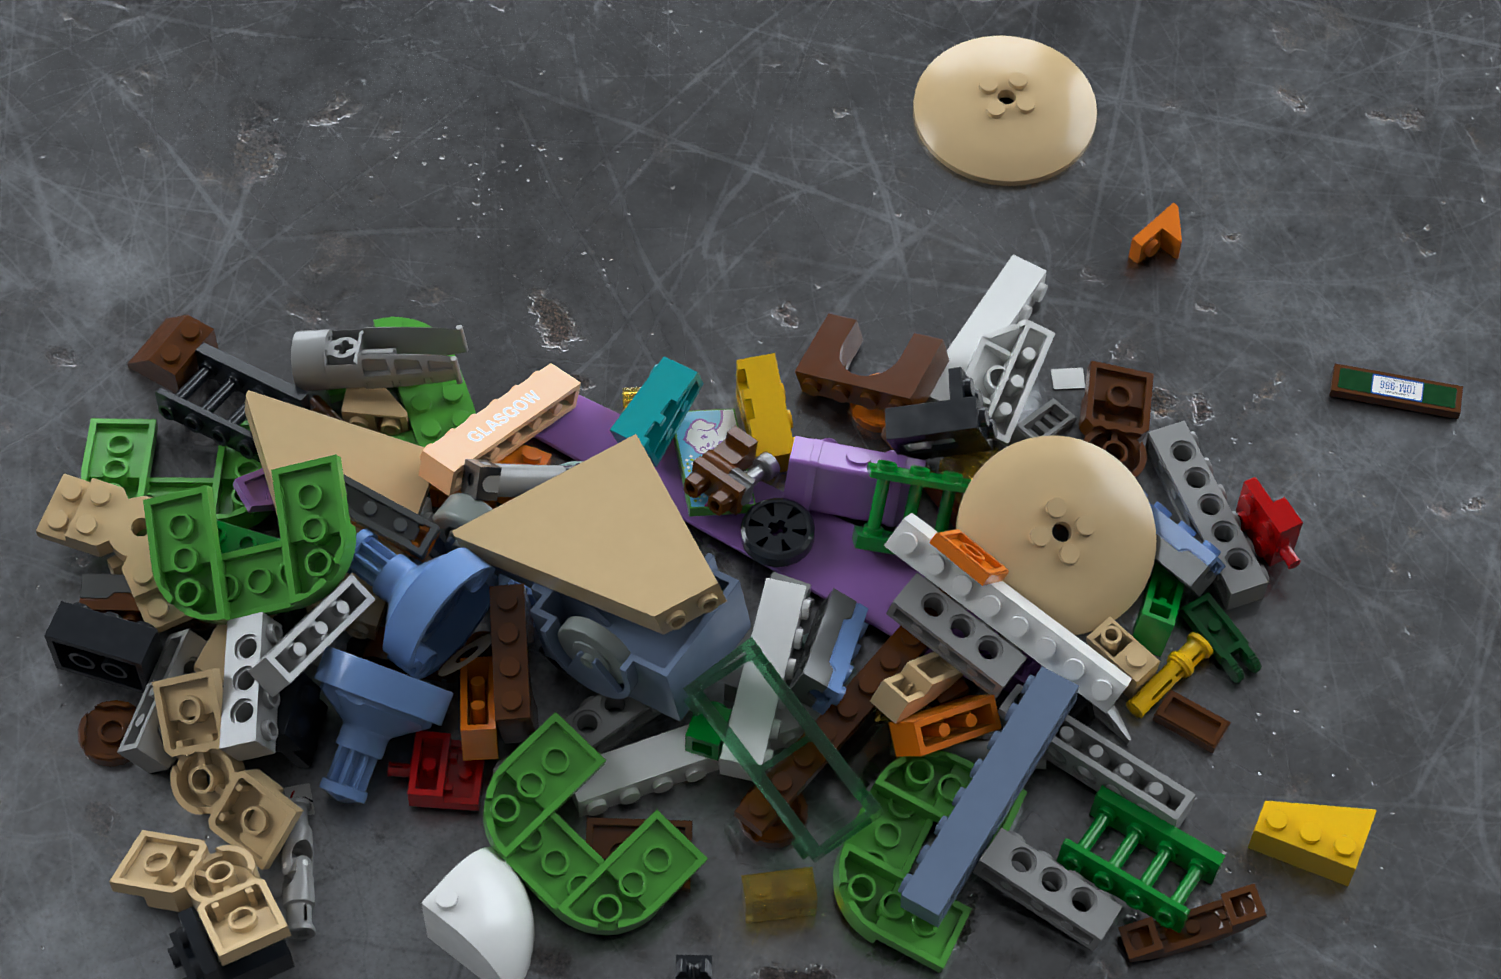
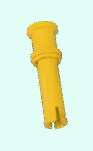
M1191 632L1187 636V642L1178 651H1172L1168 655L1167 663L1126 702L1128 710L1135 717L1143 718L1181 678L1190 677L1194 673V667L1203 658L1207 659L1213 654V649L1209 642L1200 634Z

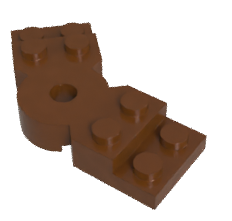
M1091 360L1087 367L1085 395L1081 400L1079 430L1085 436L1083 441L1094 444L1117 458L1137 480L1147 460V452L1142 440L1148 433L1150 426L1154 374ZM1061 524L1054 525L1058 531L1065 527Z

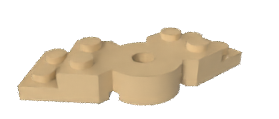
M63 474L36 529L38 537L98 557L105 556L114 551L117 557L124 562L121 569L144 622L153 625L158 629V633L193 619L178 610L163 597L152 572L148 536H136L139 531L147 529L143 500L153 497L140 496L128 499L123 487L92 478L89 482Z
M208 669L152 682L164 751L171 757L176 756L179 759L176 766L172 767L170 774L171 789L175 799L190 813L200 815L211 814L208 821L210 829L228 844L239 846L249 851L255 860L256 866L261 870L270 869L304 810L283 795L284 788L261 770H245L243 761H238L219 749L223 698L220 669ZM207 772L210 776V784H208L206 779Z
M142 830L109 881L114 892L142 896L145 898L148 907L181 912L194 906L222 966L291 936L289 927L265 879H261L255 860L249 851L235 845H222L215 847L217 852L210 854L204 840Z

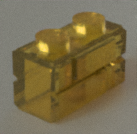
M812 867L741 875V897L746 923L792 918L798 914L808 916L817 913L818 899Z

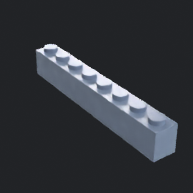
M1043 666L1036 676L1030 675L1021 691L1024 694L1019 704L1013 702L1005 715L1004 721L1007 723L1002 732L996 730L987 745V749L990 750L984 760L979 758L974 764L969 775L973 779L967 788L961 787L956 793L952 802V806L955 807L949 817L944 815L937 824L934 834L937 835L931 846L926 844L922 848L916 861L919 866L913 875L908 873L903 879L898 890L901 893V907L937 928L939 927L1075 704L1079 685Z

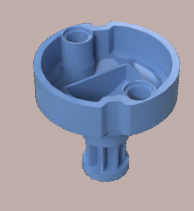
M367 528L356 533L355 553L347 571L349 574H356L372 586L373 593L388 604L383 651L388 654L387 658L416 679L425 678L437 671L466 643L490 606L489 586L498 585V576L494 574L495 568L466 547L454 549L447 554L418 566L402 554L396 555L380 543L378 536Z
M328 646L324 650L314 678L322 681L320 689L341 717L343 724L336 743L339 744L327 777H322L319 787L337 801L343 803H365L368 793L365 792L377 760H382L389 740L430 729L432 723L441 726L454 693Z

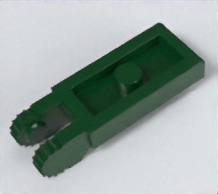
M1210 593L1204 594L1181 608L1179 614L1195 633L1200 634L1209 642L1213 649V657L1219 664L1222 663L1224 671L1233 682L1239 683L1245 679L1242 669L1233 658L1238 653L1241 661L1250 672L1255 674L1262 669L1261 662L1248 645V640Z

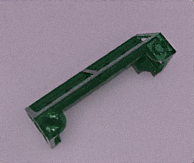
M752 637L683 688L689 695L683 701L695 717H698L700 714L704 715L796 839L791 844L803 860L810 856L814 863L884 815L882 807L873 795L866 790L864 784L858 779ZM743 653H745L744 656H742V657L739 658L738 660L734 661V660H735L736 658H738L740 655H742ZM747 662H752L805 732L803 738L762 765H758L704 693L705 689ZM809 742L815 745L864 810L862 814L820 846L765 774L768 769Z

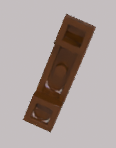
M1255 883L1220 894V900L1190 909L1187 921L1180 933L1160 925L1157 920H1153L1152 916L1118 927L1129 961L1151 960L1196 949L1234 935L1267 918V914Z

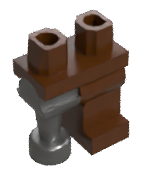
M734 426L727 432L725 440L714 449L705 452L702 457L699 456L693 461L692 473L685 479L683 490L684 493L692 498H697L703 493L707 495V506L717 516L727 511L736 516L742 511V505L749 504L752 500L754 487L762 479L769 481L778 475L780 465L777 459L768 452H763L755 458L758 441L737 426ZM753 465V468H752V469H750V470L747 471V472H744V471H746L749 467H751V466Z

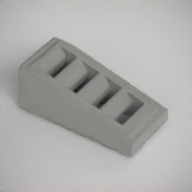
M1053 398L1016 425L1009 445L1034 437L1061 436L1076 422L1077 417ZM1050 413V414H1051L1052 416H1054L1057 420H1059L1060 423L1056 422V421H1055L1053 418H1051L1048 414Z

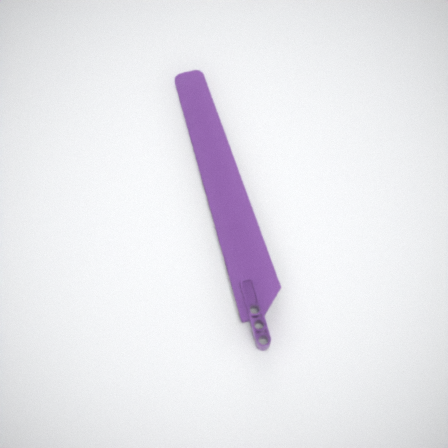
M578 395L577 404L573 410L534 437L576 461H585L618 444L610 429L621 414ZM672 439L655 469L683 520L750 557L744 550L741 542V522L745 514H737L736 516L734 514L689 517L674 440ZM762 481L753 489L756 503L770 498H783L784 495L783 491ZM810 510L809 513L813 518L815 526V539L810 552L806 557L793 565L766 567L779 574L811 584V592L823 599H826L833 588L857 601L858 604L860 603L869 608L864 620L866 623L892 636L901 625L886 613L894 599L914 575L919 572L897 555L855 548L852 541L853 524L832 514ZM778 529L777 532L772 531V535L777 536L778 533H783V529ZM967 609V611L970 614H972L975 618H977L978 620L980 619L974 613ZM951 629L955 636L965 638L961 630ZM929 648L924 655L934 651ZM980 650L984 652L980 653L983 658L992 659L988 651ZM1022 650V654L1027 658L1003 689L1008 693H1011L1017 684L1024 686L1030 675L1036 676L1042 667L1040 663Z

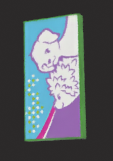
M735 409L688 411L673 438L683 489L685 479L692 473L693 461L699 456L702 457L705 452L714 449L725 440L727 432L732 427H738ZM684 493L689 517L716 515L707 506V495L703 493L697 498H692ZM754 493L750 503L742 505V511L738 514H745L756 504ZM727 511V512H725V513L722 514V515H727V514H732V513H731L730 511Z

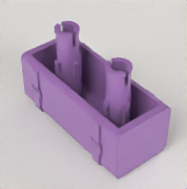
M795 436L788 464L783 498L801 504L808 512L812 510L868 521L877 479L871 478L868 474V462L877 463L878 460H888L895 462L897 467L910 469L912 465L925 467L926 460L898 455L895 450H889L884 453L842 445L832 438L820 440ZM890 481L881 524L893 528V526L898 527L902 522L910 484Z

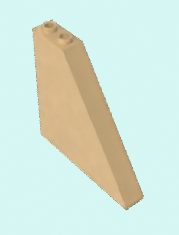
M247 391L245 413L276 514L277 509L271 469L336 454L341 457L344 475L421 515L432 485L419 476L420 454L425 447L256 392ZM356 526V533H358L362 529ZM378 538V541L380 543H382L396 555H406V553H404L403 551L391 546L390 544ZM346 573L341 582H343L351 574ZM351 573L376 600L344 631H347L349 635L357 639L369 638L375 640L388 604L373 593L372 586L356 574ZM323 599L310 606L305 607L307 614L313 608H315Z
M637 434L452 531L460 547L470 549L490 565L663 635L672 630L682 628L687 622L704 613L712 612L719 605L727 602L714 574Z

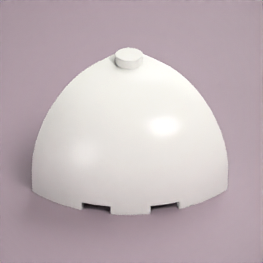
M492 847L481 848L454 867L421 902L427 936L480 979H524L531 964L535 941V923L528 892L519 876Z

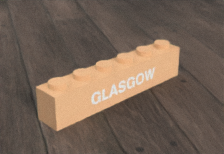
M552 363L540 371L533 372L527 380L519 385H514L508 393L499 399L492 400L486 408L477 414L470 415L464 423L455 429H450L435 443L428 444L420 454L419 476L446 495H452L461 488L465 459H487L492 463L499 462L573 410L577 404L581 382Z

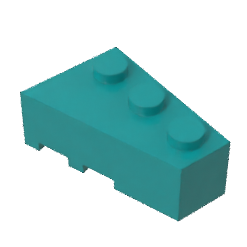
M664 356L659 364L653 367L648 379L611 427L610 431L617 443L637 434L651 462L657 468L704 384L699 373Z

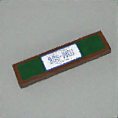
M1335 363L1332 371L1329 396L1458 419L1461 413L1463 386Z

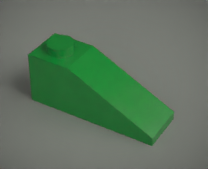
M1156 562L1131 636L1153 655L1161 657L1175 625L1184 584Z

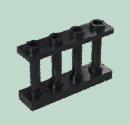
M204 342L195 350L199 370L175 394L162 388L155 392L158 411L164 418L174 420L186 426L192 432L207 436L217 444L227 446L239 452L245 458L254 459L260 462L252 433L240 426L247 419L245 402L227 420L214 414L234 391L246 395L249 390L311 410L309 392ZM208 379H214L223 384L201 407L187 401Z

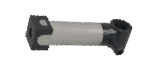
M465 459L461 492L470 495L474 500L497 501L498 497H517L574 466L492 463L487 459Z

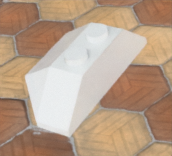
M1028 319L983 335L965 372L968 378L973 379L976 390L981 391L983 407H987L990 418H994L996 421L998 436L994 440L1006 446L1011 439L1055 336L1054 332Z

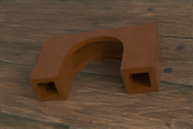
M828 313L797 366L795 373L801 390L809 395L831 398L840 403L848 402L863 406L869 410L885 411L886 408L926 403L946 368L949 357L943 339L914 333L900 359L890 369L871 376L853 374L848 371V367L864 341L856 319Z
M524 584L489 586L495 721L505 744L524 742L539 728L538 708L531 686L528 643L534 642V625L530 613L532 606Z

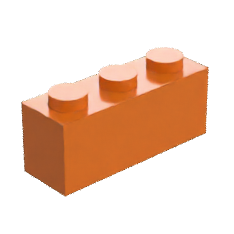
M492 656L476 657L460 668V732L463 761L498 759V726L495 721ZM460 658V662L467 658Z
M968 695L912 714L897 723L893 721L888 722L896 756H924L1002 728L994 695Z

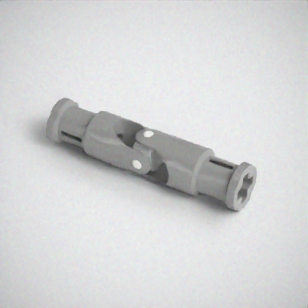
M303 797L288 798L304 811L281 848L283 909L286 910L287 925L291 936L287 937V939L297 941L310 939L316 935V928L312 924L311 911L315 907L314 878L312 875L313 837L312 828L308 822V812L312 808L310 800ZM292 853L297 855L298 857L292 858Z

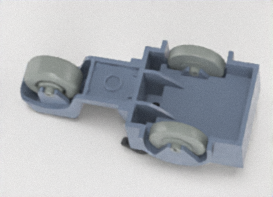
M465 493L450 495L433 516V523L439 526L441 534L429 553L430 557L435 559L454 549L461 548L452 531L493 510V508L481 500H474ZM711 553L705 556V560L727 602L719 605L714 611L704 613L687 622L682 628L672 630L665 635L493 566L495 568L494 574L498 576L497 586L507 585L512 579L531 589L533 597L537 601L530 610L542 644L539 652L564 674L571 675L587 688L603 696L614 699H624L629 696L678 721L683 719L751 628L740 580L718 571L715 557Z

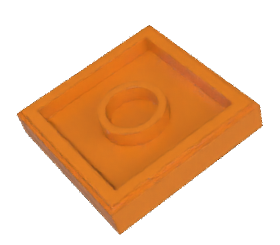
M959 529L936 533L929 542L982 586L1003 581L1009 573L1004 565Z

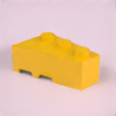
M775 353L736 360V399L745 432L758 441L755 458L763 452H768L777 459L780 465V472H785L788 470L795 437H792V415L790 410L786 408V394L784 385L780 380Z
M1265 801L1248 848L1349 886L1377 810Z

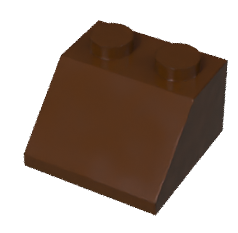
M188 314L166 318L127 365L130 369L176 393L199 370L195 350L203 342L219 349L214 328Z

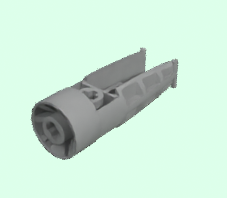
M457 325L456 329L366 327L356 330H302L295 332L292 339L291 366L295 385L305 391L364 387L366 389L392 388L456 380L457 384H461L463 379L457 357L446 355L466 353L469 349L462 325Z

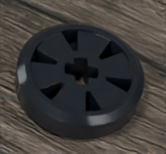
M770 498L760 501L746 512L741 522V542L744 550L752 559L766 566L785 567L793 565L806 557L814 544L815 526L811 514L801 504L790 499ZM778 529H783V533H778L777 536L772 535V531L777 532Z

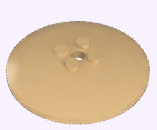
M988 36L972 39L953 46L931 62L917 84L914 95L913 115L915 126L922 142L929 152L947 168L968 179L999 186H1020L1050 179L1068 169L1084 154L1094 134L1097 106L1093 90L1087 78L1062 53L1030 39L1013 36ZM1007 97L1012 99L1014 102L1011 104H1003L1001 101H999V99Z
M1040 436L1025 439L1004 448L990 458L974 475L964 492L958 510L956 529L962 531L1008 569L1009 573L1003 579V582L1075 636L1093 632L1108 617L1115 620L1126 612L1145 588L1154 565L1156 527L1152 509L1142 487L1133 474L1117 458L1100 447L1080 439L1065 436ZM1061 524L1067 528L1069 533L1067 541L1060 542L1054 538L1052 534L1054 525Z

